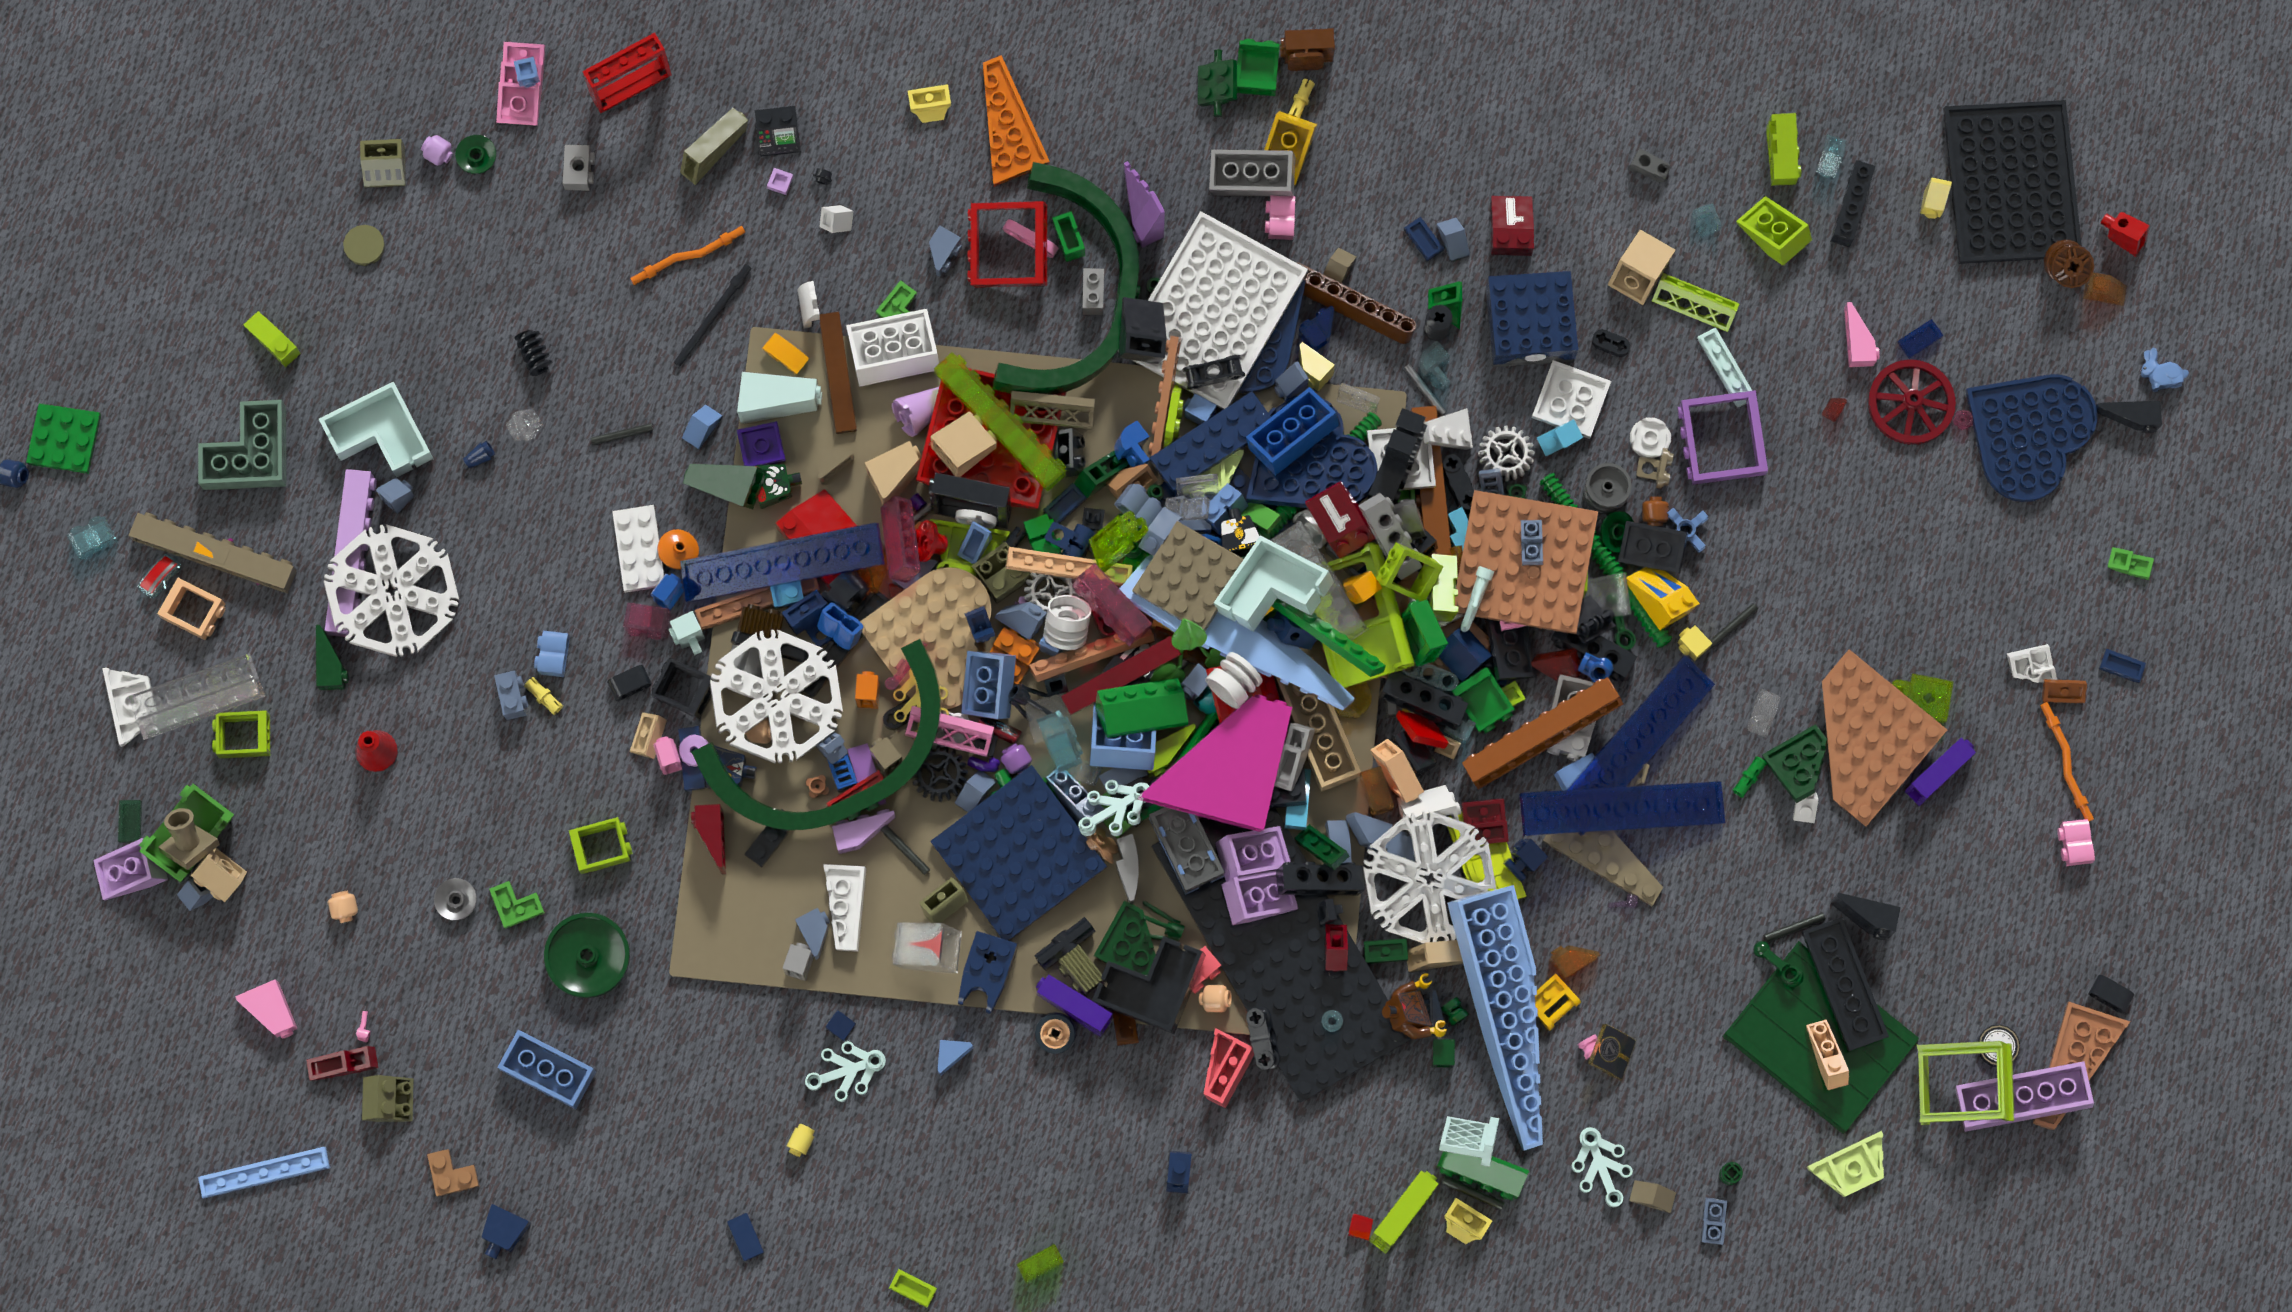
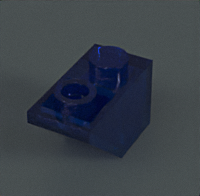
M1333 306L1327 309L1326 307L1322 308L1316 313L1314 319L1311 321L1307 319L1299 326L1298 335L1314 351H1318L1330 342L1334 314Z

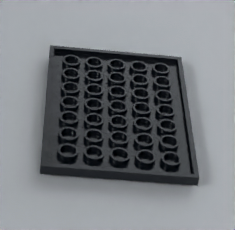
M2066 100L1945 106L1943 113L1950 181L1952 182L1951 190L1959 264L2044 259L2049 247L2061 240L2075 241L2082 246Z

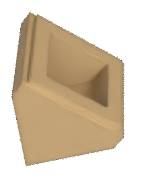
M1444 735L1449 744L1445 749L1436 747L1435 752L1454 760L1461 743Z

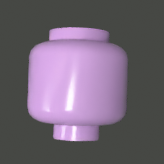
M438 135L429 136L421 147L423 157L437 166L444 162L448 163L453 156L451 143Z

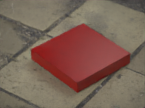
M1401 710L1396 714V718L1413 742L1443 749L1449 744L1435 722L1417 714Z

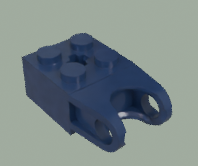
M976 931L963 970L958 1004L963 1005L972 991L980 990L988 997L986 1013H992L1005 988L1017 952V943ZM990 955H994L996 961H991V963H987V959L985 958L989 957Z

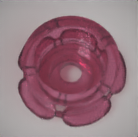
M1959 410L1955 413L1953 423L1959 429L1966 430L1967 427L1973 425V416L1967 410Z

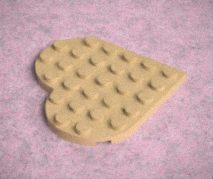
M940 568L924 575L860 621L863 625L862 633L901 687L910 678V666L901 648L921 639L935 667L939 685L948 690V696L941 700V707L951 709L962 704L967 651H978L964 613L984 606L990 620L991 602L986 588L973 574L959 568ZM916 684L906 693L910 698L916 693ZM940 689L941 697H944L946 692Z

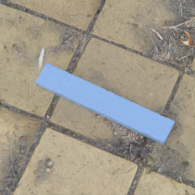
M321 1147L200 1176L198 1179L202 1198L204 1199L329 1169L330 1164L326 1147Z

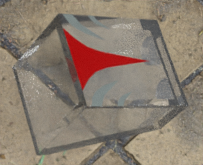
M897 923V929L894 933L895 949L892 953L893 965L903 969L958 973L962 931L943 923Z

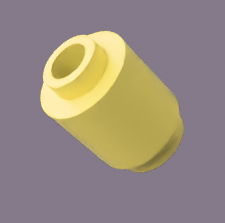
M799 1124L798 1128L794 1129L787 1144V1147L790 1148L789 1153L800 1157L801 1154L806 1155L814 1139L813 1134L815 1130Z

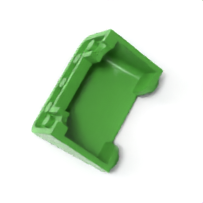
M194 784L191 787L188 785L184 787L179 794L182 798L172 810L181 808L191 810L194 815V824L216 838L234 817L233 813ZM163 822L151 837L146 836L139 844L141 847L139 852L182 883L194 866L187 870L160 853L158 847L172 837Z

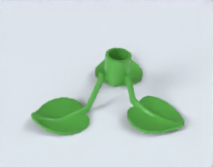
M1183 618L1180 626L1172 636V645L1179 649L1182 654L1179 656L1178 664L1175 665L1172 662H1168L1158 667L1151 675L1149 682L1178 678L1181 684L1185 678L1184 670L1180 669L1182 667L1183 650H1193L1199 647L1203 654L1208 657L1205 661V665L1208 668L1220 666V662L1226 660V657L1220 655L1221 651L1214 648L1208 653L1202 647L1207 640L1206 632L1196 623Z

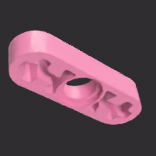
M1008 219L1002 228L1003 231L1035 249V232ZM1047 240V256L1053 258L1059 248Z

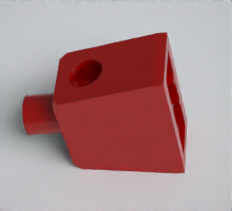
M2120 212L2116 218L2105 214L2100 223L2109 229L2108 239L2135 257L2147 241L2150 225L2124 212Z

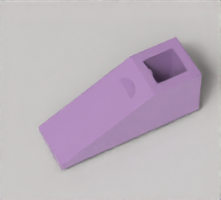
M885 809L878 811L877 815L869 817L866 814L856 817L857 820L855 821L841 820L836 822L832 829L839 854L862 848L885 825H888L895 819L894 811Z

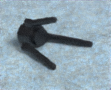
M1022 683L1015 685L1010 690L1008 695L1009 703L1015 706L1027 721L1031 722L1032 719L1020 706L1027 703L1052 718L1058 719L1057 715L1030 699L1031 695L1029 692L1051 698V696L1048 697L1047 693L1029 688Z

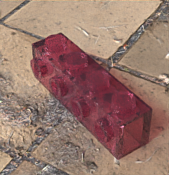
M894 495L880 507L889 579L907 583L921 571L912 500Z
M1095 563L1080 574L1073 583L1072 587L1075 589V592L1089 603L1090 608L1097 612L1103 618L1105 624L1111 627L1118 634L1120 640L1126 642L1128 646H1131L1147 633L1152 625L1146 616Z

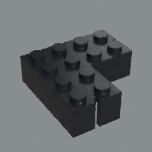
M1402 408L1395 425L1396 429H1393L1368 499L1381 493L1385 498L1389 497L1393 505L1398 504L1401 495L1399 489H1404L1409 475L1406 471H1411L1417 452H1419L1427 428V424H1424L1426 417Z
M1163 936L1147 976L1108 961L1101 977L1108 985L1105 987L1099 983L1092 1001L1104 1008L1175 1034L1206 954L1201 950L1188 945L1183 946L1180 942Z

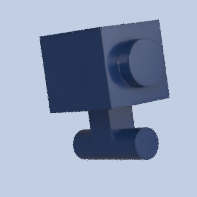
M1520 839L1513 846L1514 850L1511 853L1517 861L1514 863L1508 858L1503 864L1522 882L1527 876L1521 870L1525 868L1529 872H1534L1548 856L1532 839Z

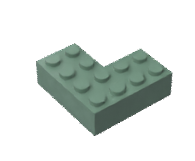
M282 400L240 402V442L198 443V484L203 490L287 486L286 406Z

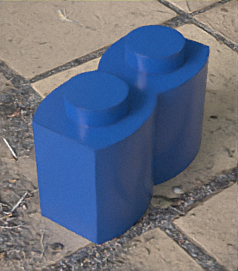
M672 573L670 576L665 574L651 593L653 601L670 612L684 593L682 589L683 584L680 583L681 579Z
M830 603L822 610L817 624L818 629L824 635L833 638L840 647L846 650H850L858 643L863 630V625L858 619L847 615L845 610L835 603Z

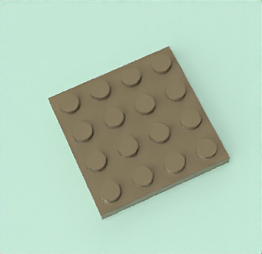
M1176 521L1166 540L1154 555L1132 592L1181 621L1183 618L1190 620L1206 631L1218 612V608L1214 604L1215 600L1244 559Z

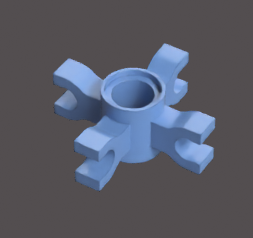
M1674 508L1667 512L1670 520L1677 526L1678 531L1683 526L1691 527L1692 532L1688 535L1687 541L1693 545L1698 553L1704 550L1706 545L1695 533L1696 528L1708 520V515L1702 511L1692 520H1683Z

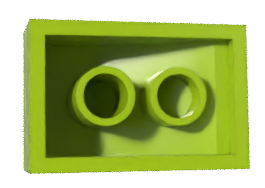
M1766 196L1736 221L1769 257L1781 265H1785L1812 241L1807 223Z

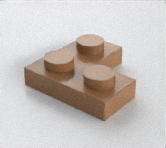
M449 1149L427 1154L437 1197L479 1187L475 1165L453 1169Z

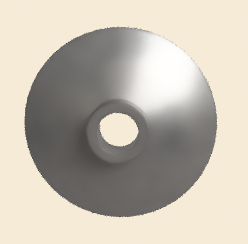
M459 878L444 881L437 888L434 895L436 910L442 917L448 920L456 921L468 917L473 912L477 903V895L473 886ZM455 897L460 898V902L458 904H453V899Z

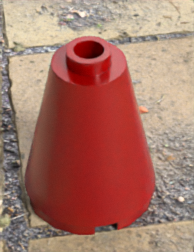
M380 730L363 732L358 739L355 749V755L359 764L372 772L384 771L395 762L398 754L394 738L387 732Z

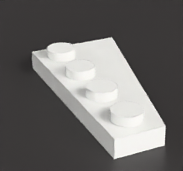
M823 864L824 872L826 873L829 906L832 914L835 948L838 951L858 952L866 867Z

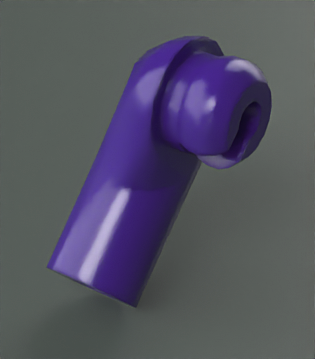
M971 756L968 759L967 765L979 771L996 772L999 769L1000 761L992 757L989 759V762H985Z

